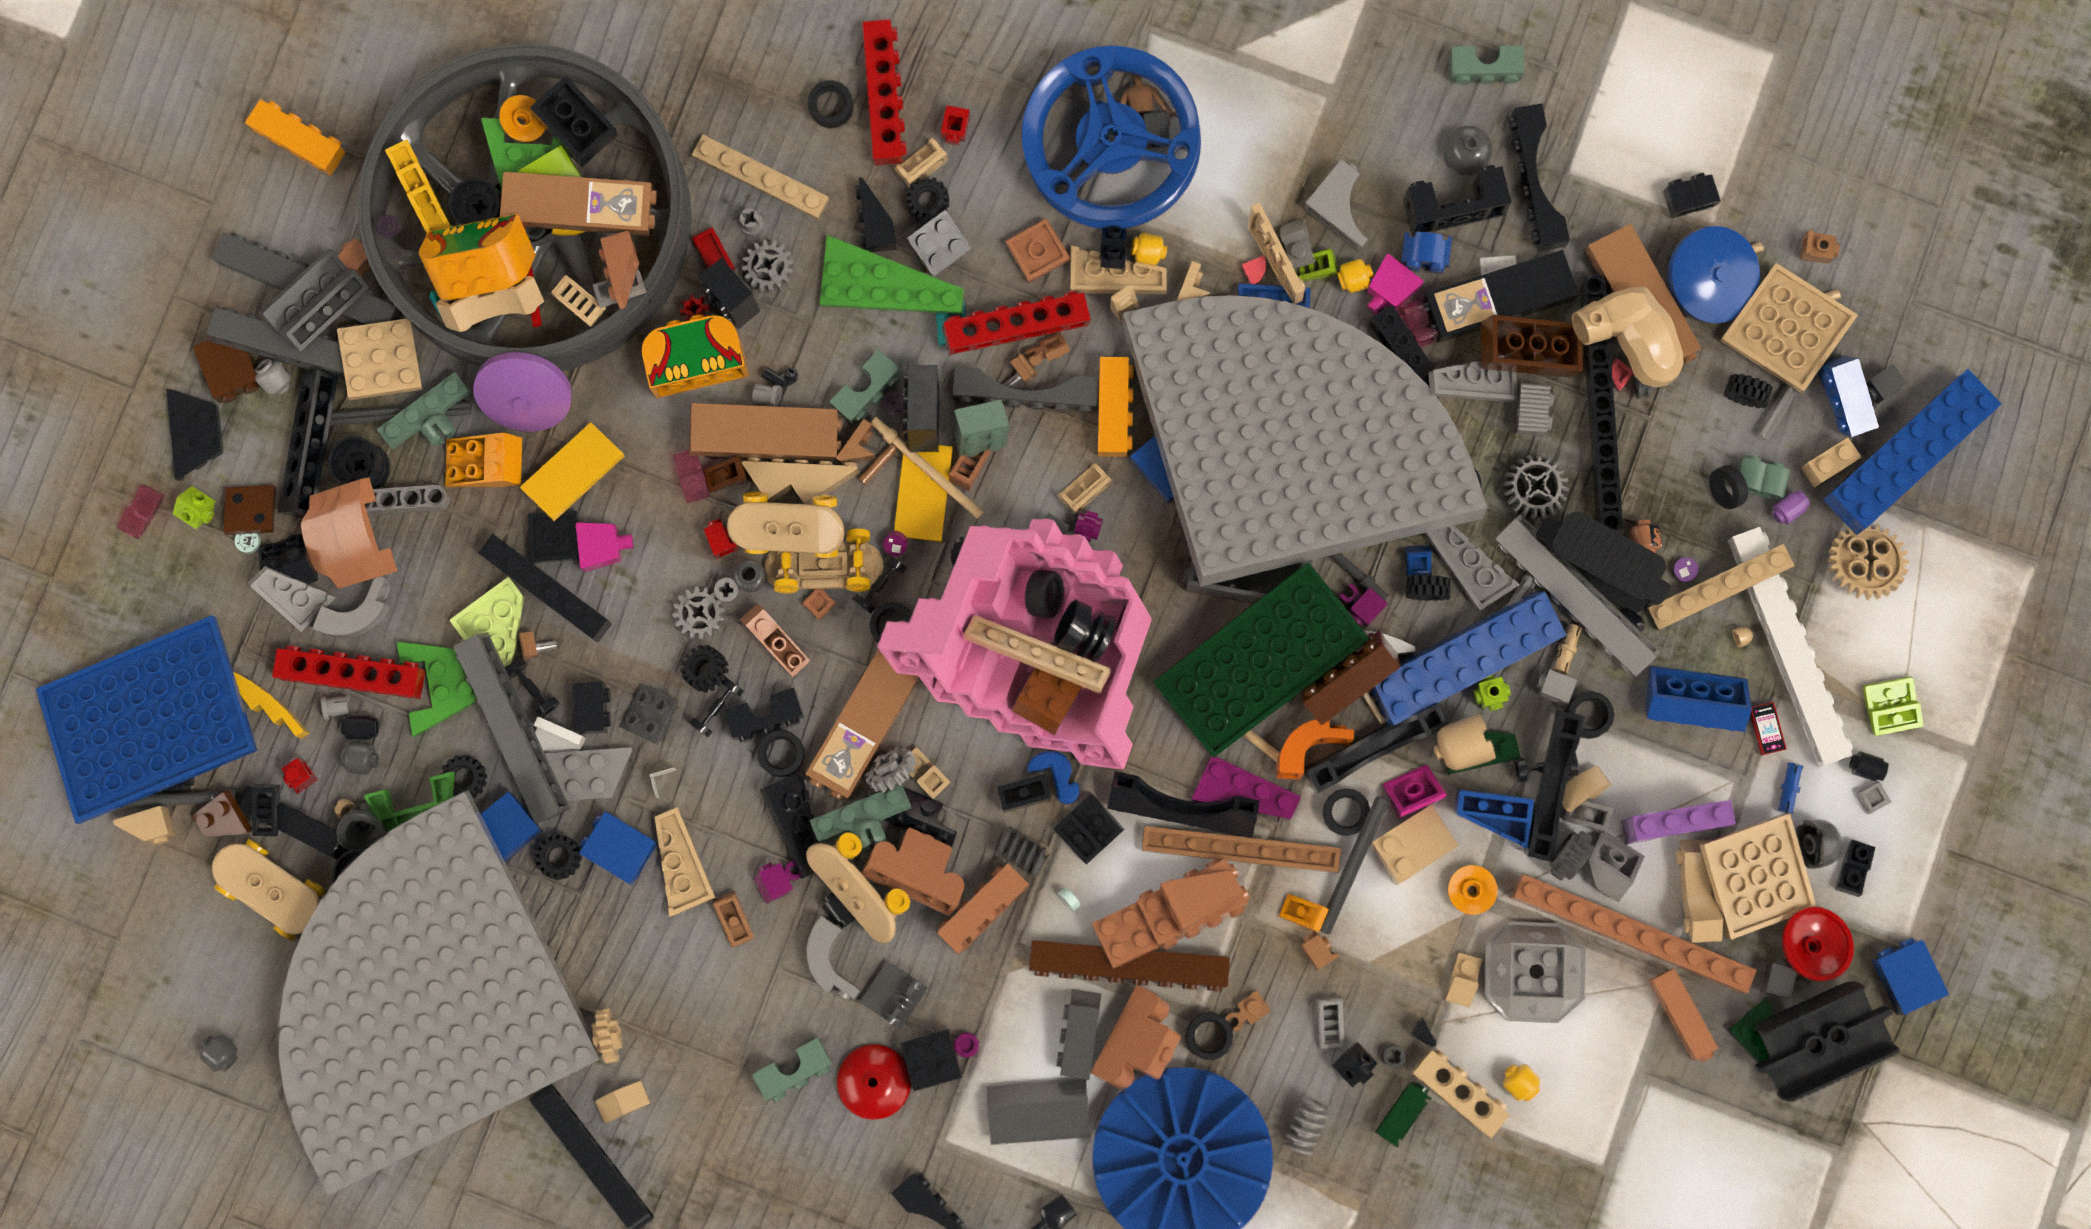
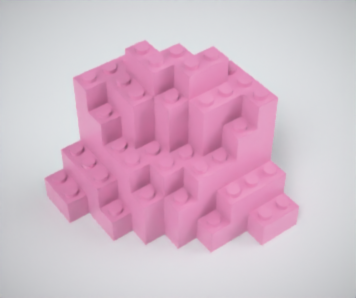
M1047 518L1042 520L1032 519L1029 528L1025 530L1008 527L991 528L985 525L981 527L970 526L942 599L919 598L909 623L904 621H887L877 647L896 673L919 676L937 702L959 704L967 717L989 719L998 732L1020 734L1028 747L1072 752L1081 765L1124 770L1133 745L1125 730L1134 707L1127 697L1126 691L1152 618L1129 579L1119 576L1123 565L1115 552L1111 550H1092L1085 536L1079 534L1063 535L1054 520ZM1034 571H1055L1060 574L1063 580V603L1059 613L1053 618L1034 617L1029 614L1026 608V585ZM1075 599L1092 607V615L1100 610L1104 612V616L1109 614L1115 617V627L1111 640L1101 658L1096 662L1110 668V675L1100 693L1085 687L1081 688L1059 729L1053 735L1011 711L1035 667L965 640L964 633L974 615L1050 644V642L1054 643L1057 627L1067 607ZM1077 648L1072 652L1077 655Z

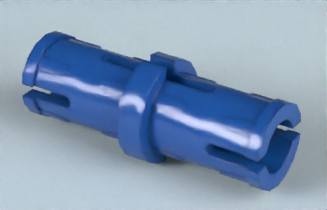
M1787 763L1785 781L1780 787L1782 795L1777 811L1783 813L1786 810V813H1794L1797 793H1800L1801 789L1798 786L1803 765L1797 764L1795 766V763Z

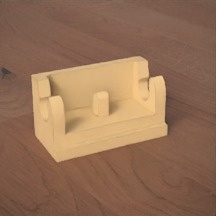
M931 138L925 146L902 164H898L894 169L907 186L911 188L910 184L912 182L916 183L918 178L924 180L926 176H929L948 161L947 153Z
M1095 463L1066 489L1060 492L1058 497L1074 515H1077L1108 488L1112 480Z

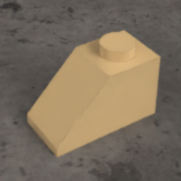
M158 806L113 820L115 826L143 841L151 842L153 845L166 843L169 837L175 836L168 807Z

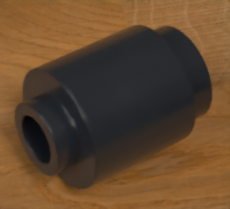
M347 715L346 720L341 722V733L346 736L347 740H371L372 737H378V718H372L371 715Z
M1859 751L1857 755L1853 754L1851 757L1849 768L1852 769L1853 775L1876 782L1877 780L1883 781L1885 779L1889 763L1885 762L1881 757Z
M833 892L823 899L825 904L822 908L835 925H839L841 929L855 920V917Z

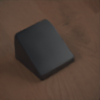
M1420 1018L1412 1030L1411 1036L1430 1047H1435L1437 1043L1424 1019Z

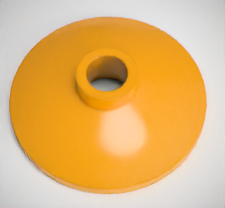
M515 95L508 98L502 104L499 120L508 136L520 142H531L538 139L544 133L545 128L532 115L530 107L536 102L535 99L525 95ZM517 119H522L524 121V125L520 124L517 121Z
M1476 865L1465 866L1457 870L1452 875L1448 884V895L1451 903L1457 910L1468 915H1478L1489 910L1495 903L1498 894L1497 883L1493 875L1485 868ZM1469 886L1475 887L1476 893L1474 895L1468 894L1467 888Z

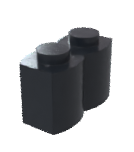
M1698 173L1691 176L1689 181L1682 182V179H1676L1668 183L1663 193L1671 218L1710 209L1721 202L1712 174Z

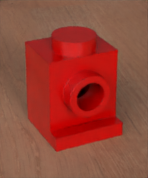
M946 105L941 128V138H944L946 143L959 145V141L965 142L970 121V109ZM953 126H958L960 129L959 131L951 130V128Z
M721 519L709 522L707 524L708 527L704 528L716 559L739 550L737 544L731 543L732 539Z
M296 758L281 768L284 773L282 777L284 782L290 789L293 788L297 794L318 781L307 762L303 759Z

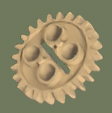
M1877 524L1874 529H1871L1870 525L1856 535L1847 527L1845 532L1841 531L1837 536L1838 539L1835 538L1831 543L1834 547L1828 550V553L1832 556L1827 559V562L1833 565L1828 570L1829 572H1836L1833 581L1840 579L1842 582L1839 588L1847 586L1848 595L1855 591L1857 599L1862 594H1865L1866 600L1869 601L1873 594L1876 600H1879L1882 593L1886 597L1889 596L1891 590L1895 592L1899 587L1898 584H1902L1905 580L1903 576L1908 573V570L1904 567L1908 565L1909 560L1902 558L1908 552L1900 551L1904 543H1896L1894 541L1897 538V534L1891 537L1888 536L1889 528L1881 532L1880 524ZM1853 545L1858 547L1860 553L1854 552L1851 549V546ZM1875 547L1883 549L1885 554L1878 553ZM1851 569L1859 570L1861 576L1853 574ZM1876 570H1881L1885 577H1880Z

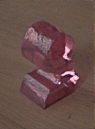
M1420 300L1400 307L1403 320L1408 326L1407 328L1421 348L1437 341L1438 333L1433 326L1428 328V315Z

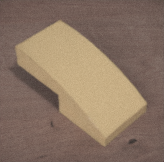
M915 747L911 753L916 758L917 764L913 766L914 772L909 773V775L934 799L950 781Z
M1598 766L1592 767L1567 782L1562 805L1566 811L1571 813L1586 799L1591 798L1594 800L1612 784Z

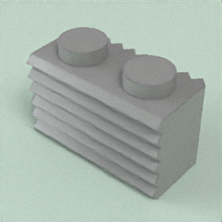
M1521 383L1518 387L1519 400H1517L1515 434L1545 436L1547 430L1552 428V416H1549L1548 413L1549 406H1553L1554 392H1550V385Z

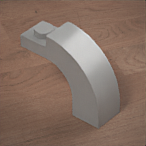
M382 576L374 578L366 599L353 611L336 612L321 606L312 629L336 638H352L372 630L383 620L390 608L385 603H382V600L386 599L389 595L390 581Z
M820 916L810 933L807 944V961L811 974L827 993H831L836 986L839 988L837 993L845 999L849 1000L850 997L857 999L861 990L838 975L831 963L833 945L843 930L823 916Z

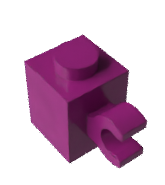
M1349 584L1348 588L1353 593L1352 597H1346L1341 593L1339 598L1344 603H1355L1350 608L1349 613L1360 627L1363 625L1367 628L1388 603L1371 588L1362 595L1356 586Z
M793 861L789 862L784 869L781 863L774 866L768 863L758 869L759 873L753 879L766 904L789 894L793 890L790 882L797 881L800 878L799 874L793 875L790 872V868L795 866Z

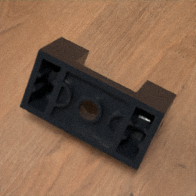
M1489 165L1481 168L1473 183L1476 198H1470L1460 205L1448 203L1442 205L1441 209L1438 208L1432 182L1417 181L1412 183L1408 187L1403 199L1412 236H1415V232L1430 233L1505 216L1512 202L1503 167L1495 168V165Z

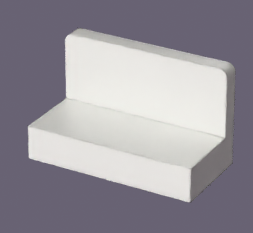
M537 717L534 726L537 727L535 734L544 752L581 751L586 740L585 737L540 717Z

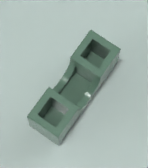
M1523 45L1499 46L1496 53V62L1492 64H1484L1478 60L1476 46L1451 47L1449 53L1450 82H1456L1460 85L1469 84L1471 81H1480L1481 84H1491L1494 81H1504L1507 84L1517 83L1524 75Z
M879 349L862 366L864 373L871 378L869 388L863 392H855L845 384L829 402L831 407L837 409V413L852 426L855 422L860 423L867 416L868 408L872 404L876 406L883 399V392L888 387L893 388L901 378L899 376L901 374L900 368Z
M815 1038L796 1049L800 1058V1067L796 1073L792 1075L784 1074L779 1069L777 1063L773 1062L752 1074L766 1101L772 1099L775 1103L787 1096L786 1090L793 1086L795 1090H798L809 1083L807 1078L814 1074L819 1078L831 1071L829 1066L833 1062L820 1038Z

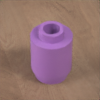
M1800 490L1790 492L1773 505L1774 511L1772 515L1778 523L1789 525L1807 511L1810 502Z

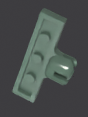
M454 372L377 430L392 450L417 432H422L432 445H441L445 441L438 433L440 430L448 439L455 433L454 426L446 417V411L471 392L456 372Z
M903 785L894 786L893 790L887 789L884 793L879 792L810 820L818 843L823 844L841 837L844 833H852L860 839L862 844L861 851L868 852L872 851L870 838H873L875 845L886 841L881 821L911 809V804Z

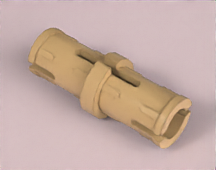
M1575 624L1566 625V636L1558 644L1557 649L1559 651L1552 669L1553 671L1564 675L1568 674L1573 655L1577 653L1576 646L1582 631L1581 627Z

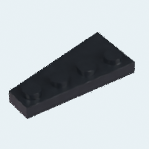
M804 770L760 789L801 879L815 873L808 864L806 852L810 846L818 844L810 820L814 819V814H811L810 795L805 787L804 778L806 777Z

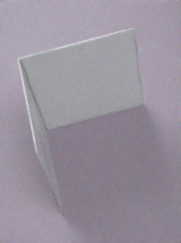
M670 768L650 774L656 798L660 799L654 777L677 771V769Z

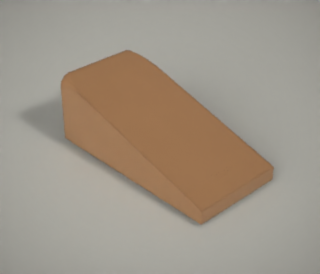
M736 891L713 900L712 904L732 948L755 938Z

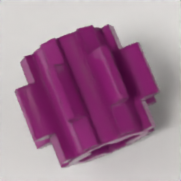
M1088 510L1086 514L1080 512L1074 534L1085 536L1088 542L1091 539L1097 540L1103 519L1099 518L1098 513Z

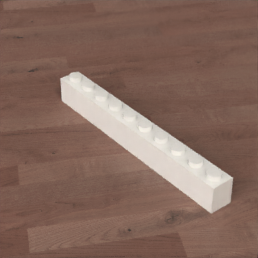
M1760 527L1733 536L1728 540L1737 566L1769 551L1768 536L1765 532L1761 531ZM1778 574L1748 588L1747 591L1818 767H1822L1852 756L1851 750L1853 748L1850 739L1847 736L1845 737L1842 731L1843 722L1840 715L1836 714L1833 709V697L1830 691H1826L1823 684L1825 681L1823 672L1820 668L1816 667L1814 662L1815 652L1812 646L1807 644L1804 637L1806 636V630L1803 624L1797 620L1795 615L1797 613L1796 605L1792 599L1789 600L1786 592L1788 590L1787 583Z

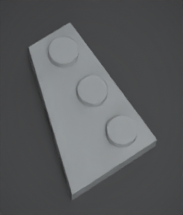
M267 566L248 582L251 588L300 632L317 617L321 606L326 608L336 598L329 592Z

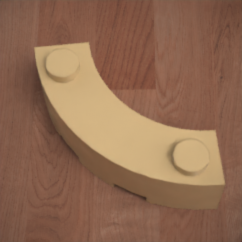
M526 276L516 285L504 290L452 300L441 299L435 304L446 328L463 332L472 325L494 316L504 314L527 315L533 313L544 300L534 277Z
M1710 839L1680 840V848L1675 852L1676 864L1680 865L1681 892L1685 914L1683 921L1684 932L1689 933L1692 943L1722 941L1723 918L1720 908L1716 904L1699 845Z

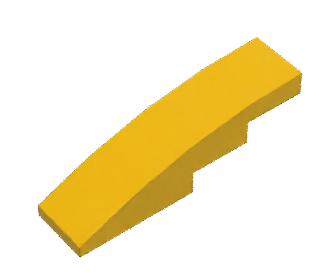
M408 139L386 149L385 151L426 233L432 230L451 227Z
M233 671L240 695L251 710L260 712L263 709L271 721L279 726L286 723L295 737L303 739L310 734L298 718L275 696L257 683Z

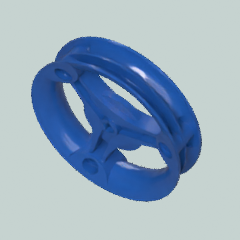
M1100 46L1071 55L1054 66L1042 78L1033 91L1024 113L1022 147L1026 163L1038 190L1059 213L1070 220L1092 228L1102 229V227L1118 226L1121 229H1127L1142 225L1159 217L1169 210L1185 193L1199 163L1201 132L1193 97L1181 77L1170 66L1142 50L1125 46ZM1091 67L1099 68L1098 73L1095 75L1088 74L1087 70ZM1114 71L1141 76L1155 84L1168 97L1176 111L1180 125V133L1173 140L1149 133L1145 122L1136 110L1126 104L1115 102L1107 84V80L1111 78ZM1076 83L1087 87L1090 100V110L1082 117L1076 131L1078 153L1062 172L1051 170L1044 152L1043 136L1045 122L1058 97L1068 87ZM1103 84L1108 102L1096 105L1092 87ZM1110 134H1114V137H1115V141H1114V142H1110V140H1109V135H1110ZM1147 143L1169 148L1168 155L1146 150ZM1179 150H1184L1188 153L1184 159L1176 158L1175 154ZM1140 160L1169 164L1171 170L1168 177L1157 189L1131 203L1113 206L1098 205L1078 197L1077 190L1099 172L1105 174L1122 173L1134 167ZM1085 162L1089 167L1073 182L1069 176ZM1061 184L1068 187L1067 191L1063 194L1055 192L1056 187Z

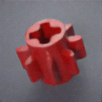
M691 294L689 300L681 301L684 309H681L679 313L683 316L687 315L685 321H689L690 317L695 315H704L706 317L705 311L710 310L709 305H702L704 303L702 296L699 299H695ZM694 306H697L698 308L696 314H692L691 312L693 311Z

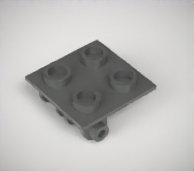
M641 683L620 728L658 745L659 741L663 740L662 737L666 731L665 727L669 728L667 725L668 721L672 722L673 720L670 717H673L676 709L679 708L677 705L679 700Z
M886 961L860 1003L892 1025L902 1029L928 987Z

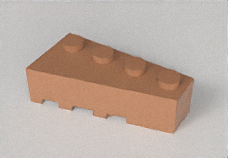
M1009 863L1005 867L1002 864L999 865L991 874L993 878L987 884L982 882L974 890L976 895L970 901L965 899L956 908L958 912L952 918L947 917L939 925L940 930L937 933L957 954L961 955L1030 886Z

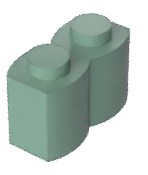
M1747 455L1746 458L1743 457L1739 460L1737 469L1746 480L1749 494H1755L1776 501L1784 498L1790 473L1789 469L1784 468V464L1779 462L1766 464L1761 461V458L1753 455Z

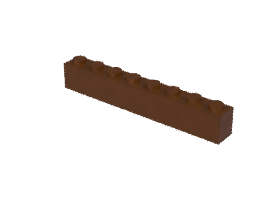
M1032 940L1029 970L1034 971V976L1049 977V972L1059 973V978L1074 979L1075 974L1084 975L1083 980L1098 981L1099 977H1108V982L1123 983V979H1133V984L1148 986V981L1158 982V987L1172 988L1173 983L1183 984L1182 989L1197 990V985L1207 986V991L1222 992V987H1228L1230 957L1151 951L1113 969L1102 946Z

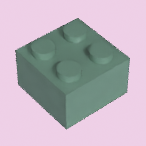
M1002 400L954 410L952 432L959 456L967 455L971 457L987 450L998 451L1006 446L1009 423Z

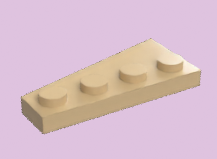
M1260 202L1251 206L1248 230L1293 304H1297L1303 300L1305 285L1302 279L1297 277L1291 261L1288 259Z
M1071 246V291H1077V293L1116 294L1125 286L1131 284L1135 294H1166L1167 268L1126 260L1124 269L1101 268V252L1092 250L1088 252L1080 250L1079 247Z
M676 807L655 816L669 917H673L715 899L716 896L679 808Z

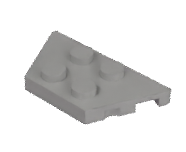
M633 747L545 753L566 801L605 799L614 797L630 755L633 753Z

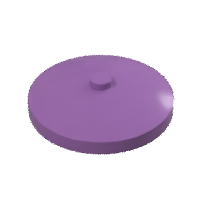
M503 353L488 359L479 368L473 385L474 398L482 412L494 422L518 431H541L557 425L567 415L572 400L571 385L565 374L550 361L529 353Z

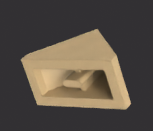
M641 1081L613 1091L595 1101L604 1124L651 1104Z

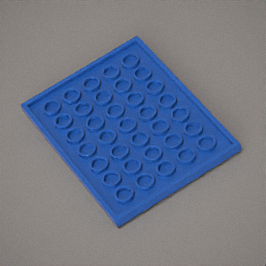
M213 615L36 688L73 818L77 824L92 820L258 751L218 621Z

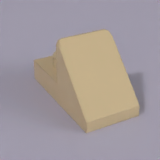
M1194 261L1191 262L1177 301L1210 296V292L1194 287V285L1199 287L1203 273L1200 272L1201 264Z
M1457 953L1445 1001L1470 1007L1479 984L1477 980L1483 959Z

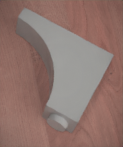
M1340 160L1307 200L1304 210L1360 253L1366 246L1368 239L1355 225L1350 210L1351 191L1357 183L1360 174L1352 163H1345L1343 160Z

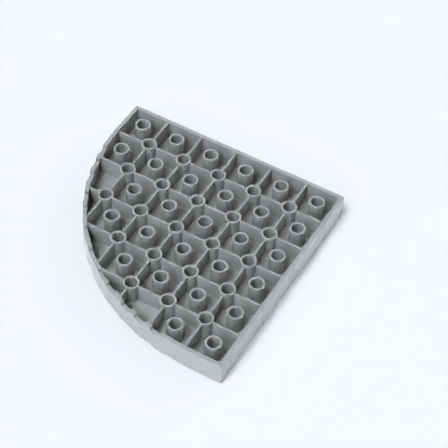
M1246 296L1197 297L1123 313L1122 328L1200 587L1483 519L1488 507L1463 439L1445 407L1436 396H1431L1428 385L1410 366L1383 344L1354 326L1325 313L1287 301Z
M469 790L413 817L388 832L366 849L338 877L321 899L304 928L291 959L283 989L279 1018V1061L283 1089L293 1124L328 1195L600 1060L602 1056L601 1052L597 1053L593 1043V1035Z

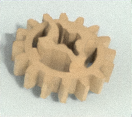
M610 1009L597 1010L595 1014L596 1021L592 1024L593 1043L597 1053H602L605 1064L617 1062L619 1058L618 1051L620 1048H623L621 1027H619L617 1019H612Z

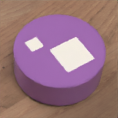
M1681 558L1673 566V576L1679 582L1688 583L1698 575V565L1691 558Z

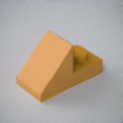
M1287 894L1279 917L1310 931L1315 930L1319 932L1329 909Z

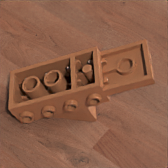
M1219 859L1212 860L1206 864L1207 868L1201 871L1193 869L1185 873L1182 879L1165 881L1160 884L1158 891L1148 890L1139 895L1140 899L1136 903L1093 922L1092 927L1112 968L1115 969L1153 950H1159L1163 947L1165 950L1177 945V941L1185 937L1187 939L1193 938L1201 933L1200 930L1209 927V929L1223 923L1222 920L1229 916L1235 918L1245 912L1244 909L1248 905L1247 900L1250 898L1244 886L1240 887L1236 879L1239 876L1233 864L1229 865L1227 859L1222 861Z

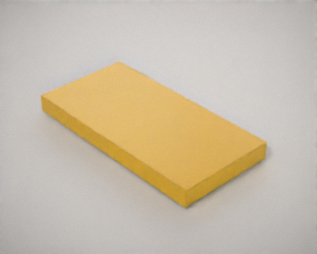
M590 422L520 488L541 510L555 521L625 456Z
M939 445V452H917L949 481L953 446ZM904 454L894 531L903 533L907 539L942 542L948 493Z

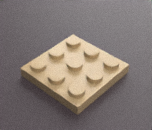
M409 319L337 329L349 400L422 390L412 326Z

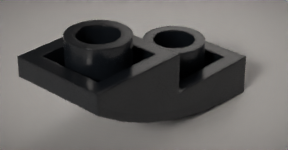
M1118 226L1102 227L1101 268H1125L1126 229H1121Z
M1853 839L1850 840L1835 890L1856 897L1862 895L1866 875L1872 865L1875 852L1874 846Z

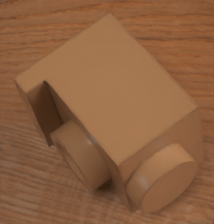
M1809 230L1803 236L1800 259L1829 264L1834 257L1838 256L1840 243H1836V236L1815 233ZM1819 244L1826 245V249H1822Z
M1315 930L1303 938L1305 943L1300 945L1316 971L1339 957L1337 952L1331 954L1330 950L1333 948L1325 936L1321 938Z

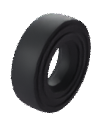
M1725 465L1711 473L1709 479L1710 490L1720 506L1725 509H1734L1746 502L1748 497L1747 483L1737 468ZM1725 479L1731 485L1732 495L1726 489Z

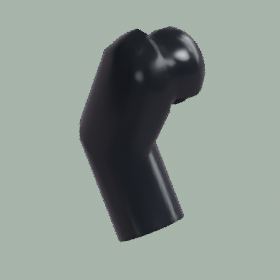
M767 367L761 377L773 385L785 387L797 381L798 372L795 368L790 367L785 372L778 374Z
M1631 609L1619 610L1640 632L1643 630L1644 620L1640 615Z

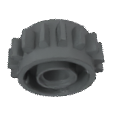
M1583 830L1579 834L1572 831L1554 853L1552 862H1549V866L1553 868L1551 875L1560 881L1564 878L1571 880L1584 866L1594 850V845L1591 844L1592 837Z

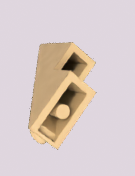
M754 457L746 458V461L742 462V465L760 492L768 494V503H772L794 489L803 504L812 505L813 497L829 494L860 473L857 463L843 462V465L839 466L833 465V462L819 461L818 464H809L807 460H795L794 463H785L783 459H770V462H761L760 458Z

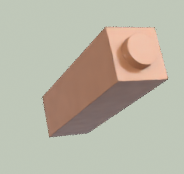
M1675 968L1668 969L1648 980L1691 1060L1699 1059L1701 1062L1712 1058L1714 1056L1713 1051L1719 1048Z

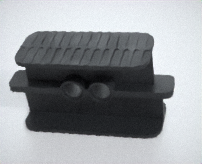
M1572 512L1567 515L1564 521L1546 518L1536 533L1539 541L1552 547L1556 555L1569 561L1605 598L1623 609H1631L1638 613L1645 608L1648 601L1659 605L1664 601L1670 590L1669 583L1661 579L1666 570L1664 558L1582 512Z
M1844 982L1841 985L1828 989V991L1815 995L1782 1012L1780 1011L1754 1025V1029L1759 1032L1770 1058L1755 1065L1756 1070L1761 1074L1770 1072L1778 1090L1777 1096L1786 1102H1794L1809 1096L1811 1093L1824 1089L1835 1082L1846 1079L1848 1076L1861 1072L1899 1053L1900 1049L1894 1045L1883 1019L1893 1014L1891 1009L1887 1006H1881L1872 1010L1864 993L1865 985L1860 982ZM1838 1028L1839 1036L1837 1039L1832 1040L1831 1033L1834 1029ZM1816 1039L1817 1045L1815 1049L1809 1051V1042Z

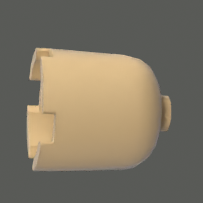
M1474 714L1450 723L1438 731V745L1433 746L1437 759H1443L1446 766L1450 769L1462 770L1490 762L1496 758L1491 740H1485L1483 733H1485L1484 730H1487L1481 714Z

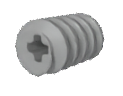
M1303 1097L1302 1100L1307 1106L1298 1107L1303 1115L1294 1116L1299 1124L1290 1125L1295 1133L1286 1134L1291 1142H1286L1285 1145L1295 1151L1310 1155L1314 1151L1312 1146L1318 1142L1316 1137L1322 1133L1318 1127L1322 1128L1326 1124L1322 1118H1328L1330 1113L1326 1110L1328 1107L1323 1103Z

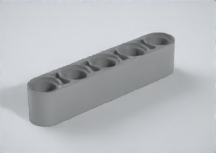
M439 485L373 489L376 501L369 503L366 511L368 516L439 511L448 507L450 495ZM441 492L442 499L437 503H433V495ZM413 494H418L417 502L409 505V497ZM388 496H393L394 502L392 505L385 506V499Z

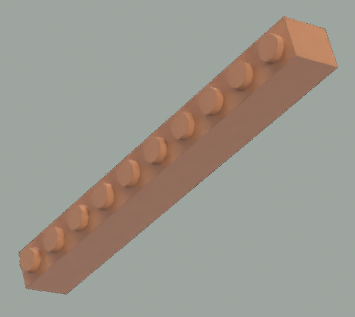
M1524 874L1518 877L1510 898L1741 994L1749 992L1757 971Z

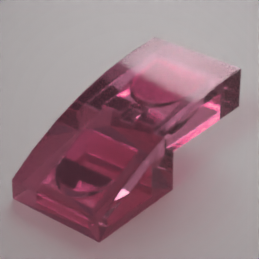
M689 450L674 454V462L687 504L710 497L699 456H689Z
M145 484L140 485L131 506H126L117 528L140 539L158 511L165 495Z

